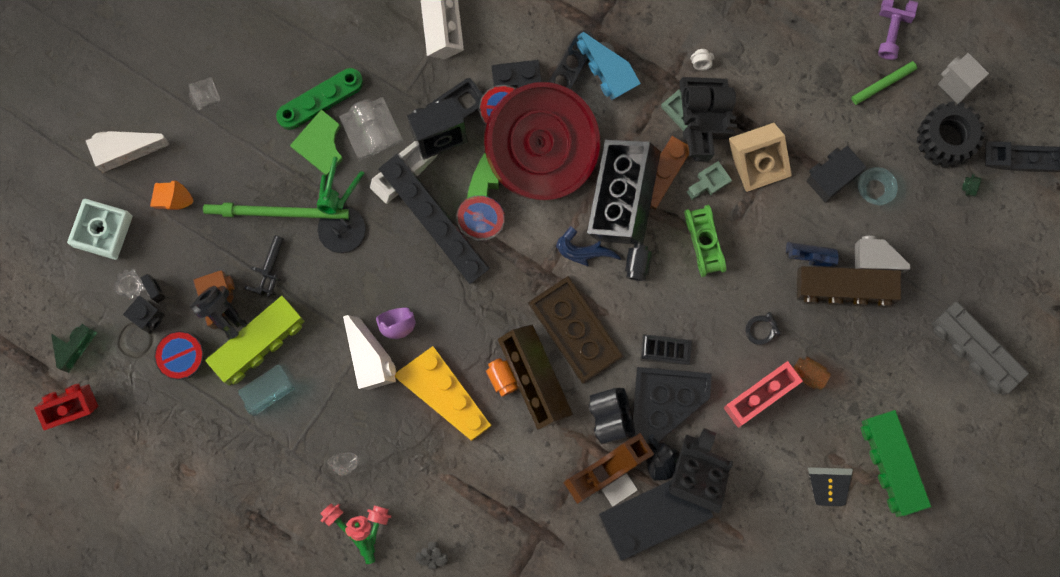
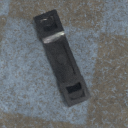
M986 141L985 166L1012 171L1060 172V146L1011 145V142Z

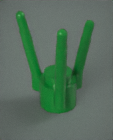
M333 157L327 185L326 175L321 177L319 199L317 202L318 210L330 215L335 214L336 210L343 209L344 203L364 175V172L360 171L340 199L338 197L339 193L331 189L336 171L337 157Z

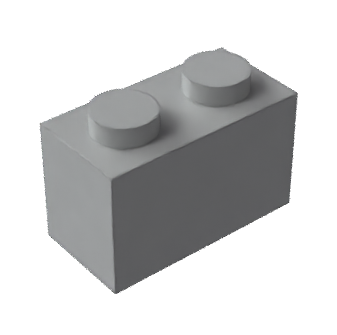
M967 53L962 59L957 56L941 73L943 79L938 85L958 104L973 92L989 73Z

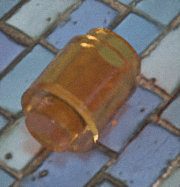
M808 356L804 359L799 357L793 366V369L802 379L803 383L813 389L822 390L831 376V373L827 371L825 366Z

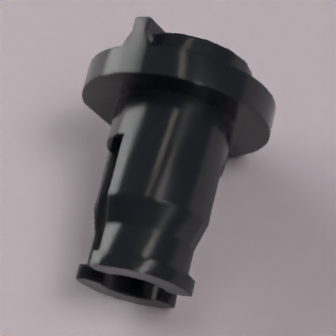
M211 286L202 292L196 301L190 304V307L198 318L208 316L219 329L226 333L228 339H233L239 333L223 317L222 313L236 328L239 326L246 327L247 322L240 318L236 309L227 301L229 290L225 286Z

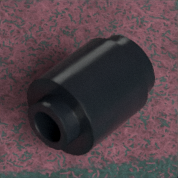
M634 244L633 248H628L625 265L627 279L645 281L646 276H649L653 252L648 250V246Z

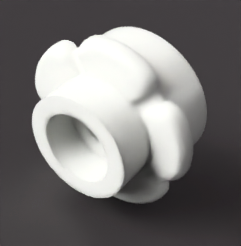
M699 49L691 56L693 67L696 70H707L712 67L714 55L709 53L708 50Z

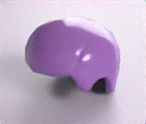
M407 307L392 309L376 317L381 334L391 339L406 337L413 331L416 324L413 312H410Z

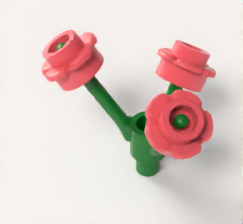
M331 503L321 512L323 516L321 522H325L328 526L335 522L359 548L361 556H364L365 563H374V544L379 524L387 525L388 519L391 518V515L388 514L389 509L374 505L373 510H367L369 512L368 519L364 516L354 517L347 522L346 526L339 519L344 513L339 508L340 504L334 506ZM368 520L374 522V525H373V528H372V531H371V535H369V534H370V529H371V524H370V522H368Z

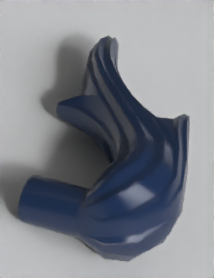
M572 226L557 241L556 246L562 256L587 267L589 266L587 260L594 257L604 256L621 260L616 252L602 247L601 241L587 247H579L572 244L571 240L578 233Z

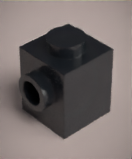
M140 295L123 314L149 334L161 324L165 316L164 313Z

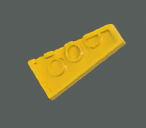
M433 346L396 372L395 378L471 441L491 427V424Z

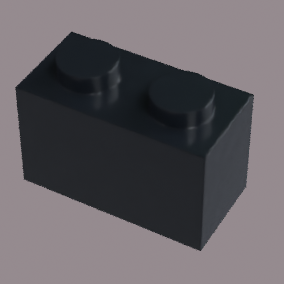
M848 145L842 150L836 148L827 156L829 160L822 165L819 162L809 171L811 175L806 182L825 203L866 169L865 164Z

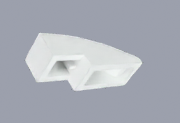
M415 141L399 153L417 176L437 157L435 155L423 160ZM381 172L372 178L370 189L386 204L398 195Z

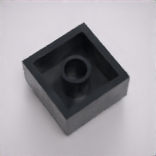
M453 97L440 99L432 106L418 108L407 115L412 136L423 160L468 142L465 124Z

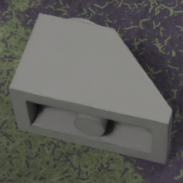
M863 236L855 244V269L901 271V274H905L910 270V264L885 240H878L876 236Z

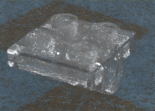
M383 97L375 101H360L350 108V112L339 116L359 161L403 142Z

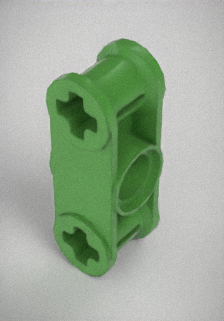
M705 205L703 209L694 211L685 210V220L691 234L701 277L716 271L726 272V262L718 241L710 205ZM708 237L711 240V244L703 245L700 243L699 238Z

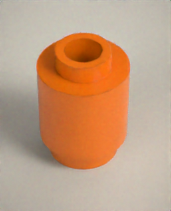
M499 358L488 364L489 369L486 370V373L496 393L499 392L501 397L519 389L507 360L503 361L502 358Z

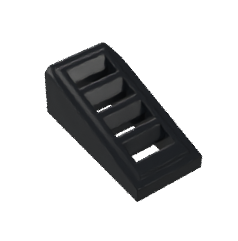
M643 334L640 361L690 365L692 340ZM650 342L655 343L654 355L649 354ZM660 343L664 344V356H659ZM670 344H674L673 357H669ZM679 345H684L683 359L678 358Z

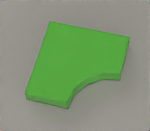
M322 110L290 145L293 150L327 177L329 176L333 157L338 158L336 167L343 160L335 146L336 134L341 126Z

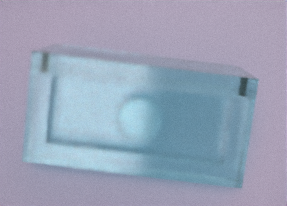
M276 365L240 389L238 394L244 401V407L247 412L255 416L293 391L295 387L282 367Z

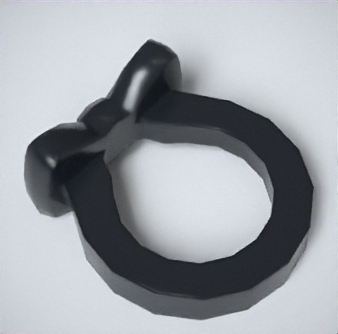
M768 312L767 316L759 315L751 318L745 327L746 337L756 345L767 344L775 335H781L777 322L774 320L771 312ZM756 321L770 322L772 330L767 338L757 340L753 338L750 332L752 324Z

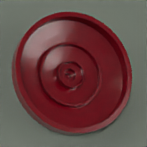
M536 82L509 92L497 103L487 121L484 146L486 158L492 172L507 189L527 199L551 200L574 192L589 178L599 156L600 133L593 112L578 94L559 84Z

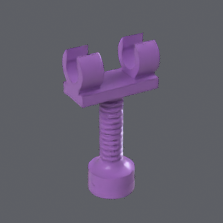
M894 0L882 1L879 16L891 18L886 43L880 44L878 55L881 58L887 60L897 58L899 47L895 43L900 22L912 23L915 18L918 2L909 0L904 11L892 8Z

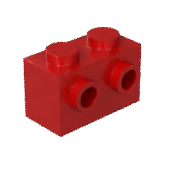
M77 383L65 388L66 392L57 395L56 392H52L41 397L43 401L36 405L34 410L43 430L91 414L98 407L90 385L80 386Z

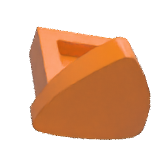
M178 181L155 183L150 207L179 210L191 205L193 199L188 190Z

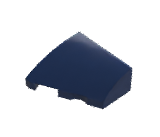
M793 242L786 243V253H789V259L809 261V265L834 268L838 265L837 249Z

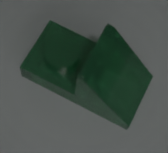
M81 324L80 327H76L72 331L69 342L51 334L56 367L69 373L97 332Z

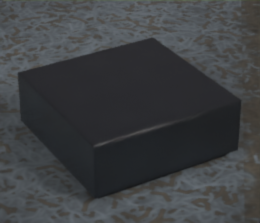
M150 274L140 277L153 301L159 303L165 299L154 277Z

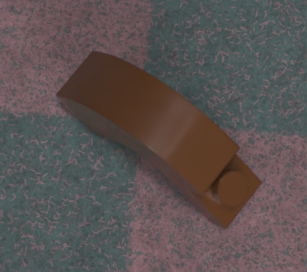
M639 433L597 462L564 481V484L578 504L653 456L654 453L641 433Z

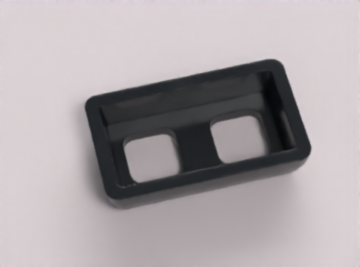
M466 78L432 101L426 108L434 105L440 99L453 97L462 118L465 119L480 108L484 95L471 78ZM465 93H470L476 101L468 109H464L458 101V98Z

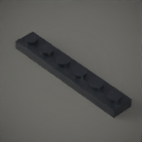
M399 153L395 154L378 168L469 284L490 269Z

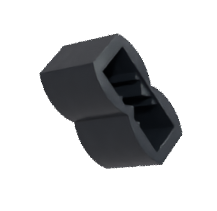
M613 388L590 395L589 410L595 418L594 433L600 444H611L635 436L629 400L624 388Z

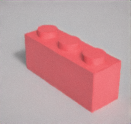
M787 361L728 403L724 409L739 428L803 381Z

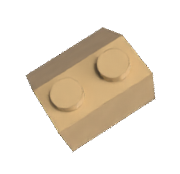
M775 123L729 138L732 157L746 192L792 176L785 135Z

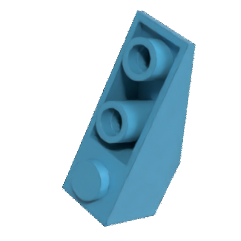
M584 32L577 37L579 40L577 42L578 48L583 55L587 54L590 63H588L590 70L595 76H599L602 82L600 87L606 97L610 96L611 100L641 84L628 61Z

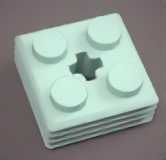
M83 199L67 243L74 248L116 260L118 259L133 216L126 210ZM103 226V232L98 233L96 231L97 227L101 228Z

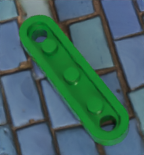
M353 68L345 69L284 104L276 113L279 125L286 130H293L314 118L321 110L326 111L359 92L363 86L360 72ZM348 77H354L352 82H346ZM286 113H292L289 119L284 118Z

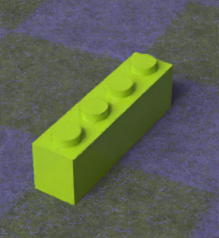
M281 296L246 327L240 330L237 337L227 341L205 361L225 384L230 386L233 383L235 385L245 377L244 373L248 369L259 366L264 361L263 357L268 352L278 350L288 335L293 336L302 329L301 324L305 321L290 303Z

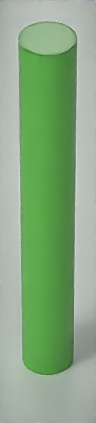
M912 61L851 97L855 105L861 103L917 70L916 64Z

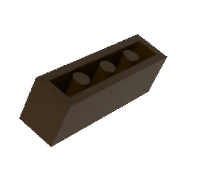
M801 266L797 271V300H804V304H818L819 301H828L829 305H843V302H853V306L859 307L868 306V303H878V307L890 308L901 300V271Z
M533 324L513 329L498 338L497 340L537 430L557 424L572 416L571 408Z

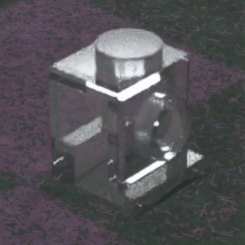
M212 77L188 85L190 101L193 106L196 105L198 110L216 105L220 101Z

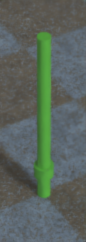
M223 203L222 205L204 204L203 206L204 214H220L223 217L248 215L349 219V209L336 210L335 214L330 215L319 211L318 208L234 205V203Z

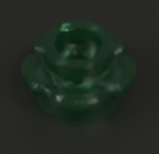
M972 174L971 178L966 176L962 186V191L966 192L965 196L976 197L982 178L975 177V174Z

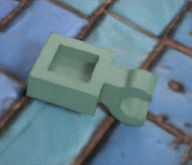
M717 161L698 173L697 177L700 181L689 187L687 194L691 200L706 190L711 196L729 185L732 180L720 162Z

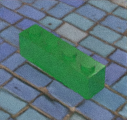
M896 410L861 421L863 425L861 426V433L865 441H869L872 450L869 451L873 464L879 468L880 474L878 479L881 487L887 490L889 496L887 504L891 513H895L896 517H902L931 507Z

